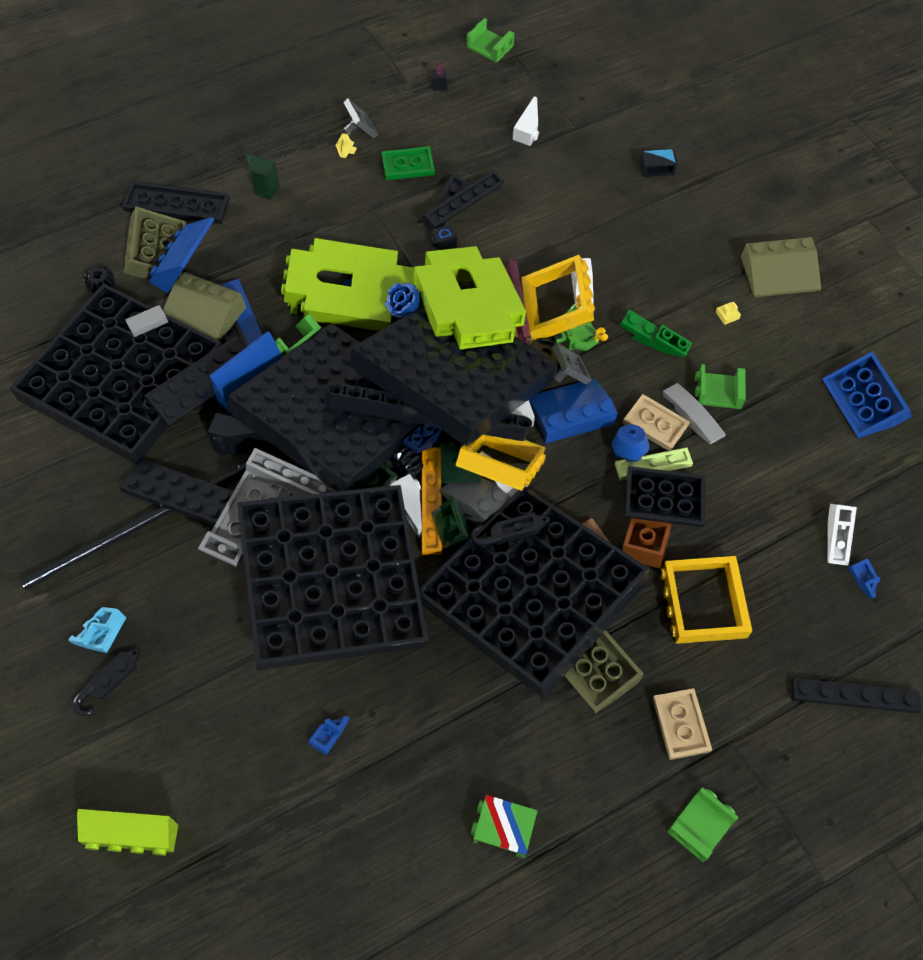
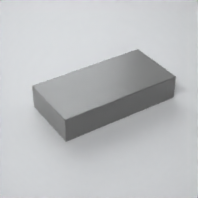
M160 305L126 319V323L133 336L136 337L168 323V320Z

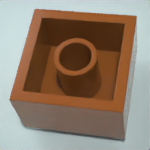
M632 518L622 551L641 564L660 569L672 524Z

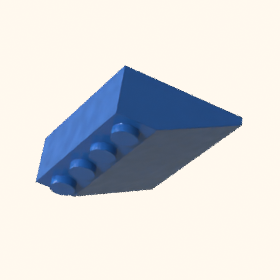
M210 217L185 225L182 231L178 229L173 237L176 239L175 242L170 241L165 249L168 251L167 254L163 253L158 260L160 265L158 267L155 265L150 272L152 277L149 282L168 294L213 223L214 218Z
M266 332L209 376L219 406L231 417L236 418L228 412V395L283 357L269 332Z
M873 351L822 378L858 439L894 427L912 417L909 407Z
M595 378L587 385L579 382L538 393L529 399L545 444L612 426L615 424L618 414L611 398Z

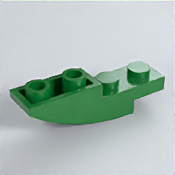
M628 310L619 325L634 334L632 337L634 340L666 354L685 357L692 345L691 341L663 324L659 328L631 310Z

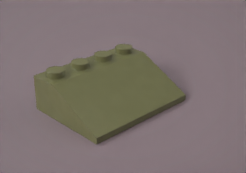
M135 206L129 222L124 273L139 278H151V270L155 265L157 267L160 265L158 262L159 258L163 253L167 254L168 251L165 249L170 241L175 242L174 235L178 229L183 230L186 222Z
M812 237L747 243L745 245L741 259L754 297L821 290L817 249Z
M184 272L174 283L163 312L220 341L247 307L241 293Z
M605 630L564 677L596 714L639 683L644 673Z

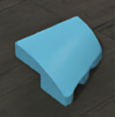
M102 607L95 613L92 619L83 624L85 629L77 637L72 635L68 641L87 649L107 653L126 617L118 609Z

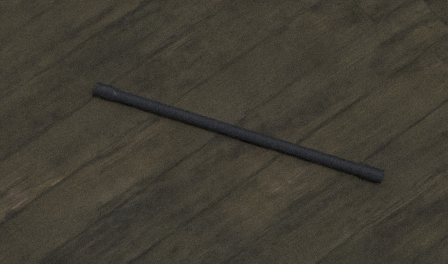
M248 460L208 482L221 486L244 474ZM161 506L42 570L20 579L23 588L28 590L41 583L44 579L167 515L173 510Z

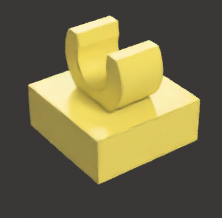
M342 133L336 144L338 153L343 158H346L349 153L354 154L357 149L353 147L354 142L350 140L348 134Z
M735 302L720 306L715 311L724 325L738 320L741 316Z

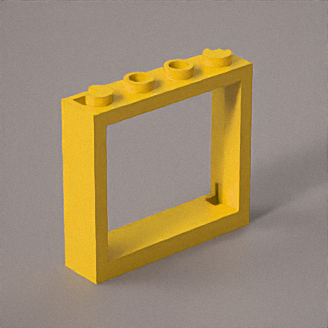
M580 255L521 277L527 332L534 341L540 338H548L594 321L593 311L595 307L591 301L593 293L589 288L591 280L587 274L589 268L586 260L583 261ZM576 272L582 308L540 324L535 287Z
M483 434L469 446L463 445L461 447L456 466L522 491L526 485H530L532 478L534 479L536 472L544 464L546 459L544 451L546 447L527 440L517 441ZM485 445L530 462V464L524 471L479 454L477 451Z
M736 556L665 561L660 569V578L664 580L665 584L663 595L668 600L667 616L671 618L670 633L675 638V644L744 639L749 637L752 633V627ZM724 568L737 627L684 631L674 572Z

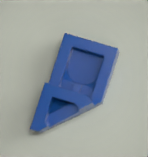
M865 559L848 567L863 592L870 599L876 597L875 590L880 577H877L869 560Z
M343 716V719L337 720L326 719L324 724H321L310 738L309 745L327 755L343 732L350 717Z

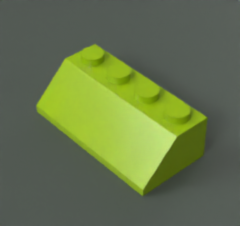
M78 809L77 812L78 842L85 845V849L99 850L100 846L108 847V851L121 852V849L125 848L130 849L131 853L143 854L144 850L153 851L152 854L162 856L166 855V852H174L178 824L170 816Z

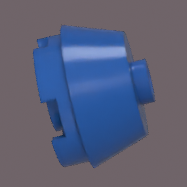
M396 283L387 292L389 295L387 302H385L386 307L396 317H404L421 307L419 292L412 284Z
M633 424L622 426L612 440L615 456L618 457L619 455L625 458L626 462L641 460L642 456L648 452L650 446L645 431L640 426Z

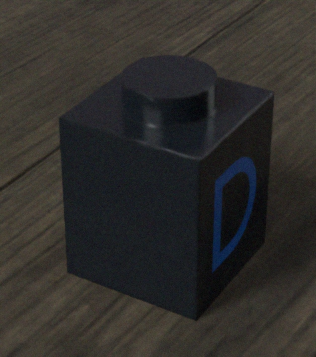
M448 224L432 229L430 242L436 250L453 249L457 247V235L452 225Z

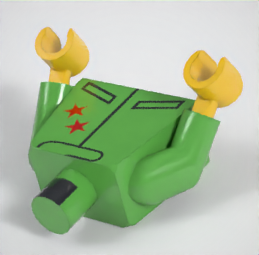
M580 294L576 297L577 304H573L565 314L580 309ZM588 322L553 335L552 339L555 343L564 342L569 350L588 351L598 344L599 340L606 341L608 335L603 327L595 330L592 323Z

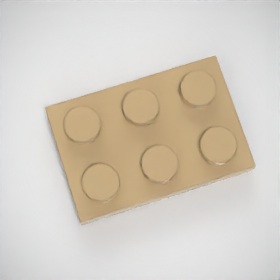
M642 394L623 419V424L640 426L645 431L648 439L671 451L688 428L690 421Z
M694 688L653 696L652 699L669 760L712 751Z

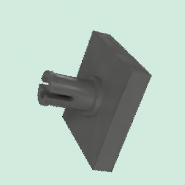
M349 98L343 102L353 119L343 127L346 133L351 136L360 127L373 139L376 138L379 134L367 113Z
M555 343L552 346L561 366L557 369L554 378L556 381L561 382L567 375L586 385L592 381L578 354L559 343Z

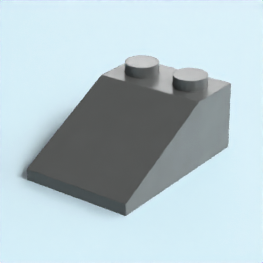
M468 470L462 472L439 490L474 527L483 526L510 499L498 485Z

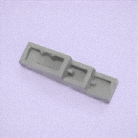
M678 383L663 391V397L675 405V411L684 419L690 421L688 427L706 442L712 444L725 437L724 431L714 418Z

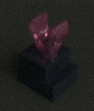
M436 62V70H432L433 91L447 90L446 70H443L442 62Z

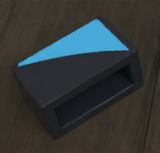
M674 149L642 151L639 162L643 177L675 175L678 164Z

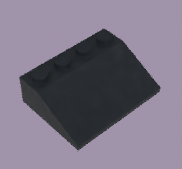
M628 466L624 481L625 517L704 527L705 476Z

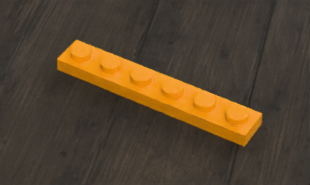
M432 447L422 451V555H442L441 493L439 492L441 489V447Z

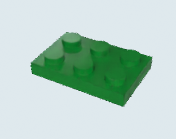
M430 146L381 151L386 181L435 175Z

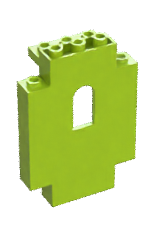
M315 238L314 245H310L309 251L291 249L290 256L287 255L286 266L289 267L288 270H284L283 280H286V284H282L281 294L284 295V302L291 306V314H298V304H300L304 317L310 314L316 322L381 331L390 325L391 318H402L392 315L386 307L385 302H387L389 295L387 293L388 290L396 283H409L415 286L413 282L414 268L397 265L398 251ZM324 270L352 274V285L350 287L324 283L318 280L317 274Z
M477 246L426 252L425 266L414 267L413 282L419 292L420 299L436 337L454 335L459 348L466 349L512 343L514 341L515 327L524 326L526 310L500 257L482 259ZM473 281L476 288L461 290L458 285L460 282Z

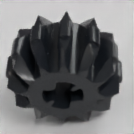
M99 265L97 268L91 267V271H85L86 276L83 277L86 289L93 294L103 283L112 288L115 284L114 275L106 266L102 268Z
M403 445L393 453L392 462L404 477L409 474L412 477L416 476L422 470V459L419 457V454L408 446Z

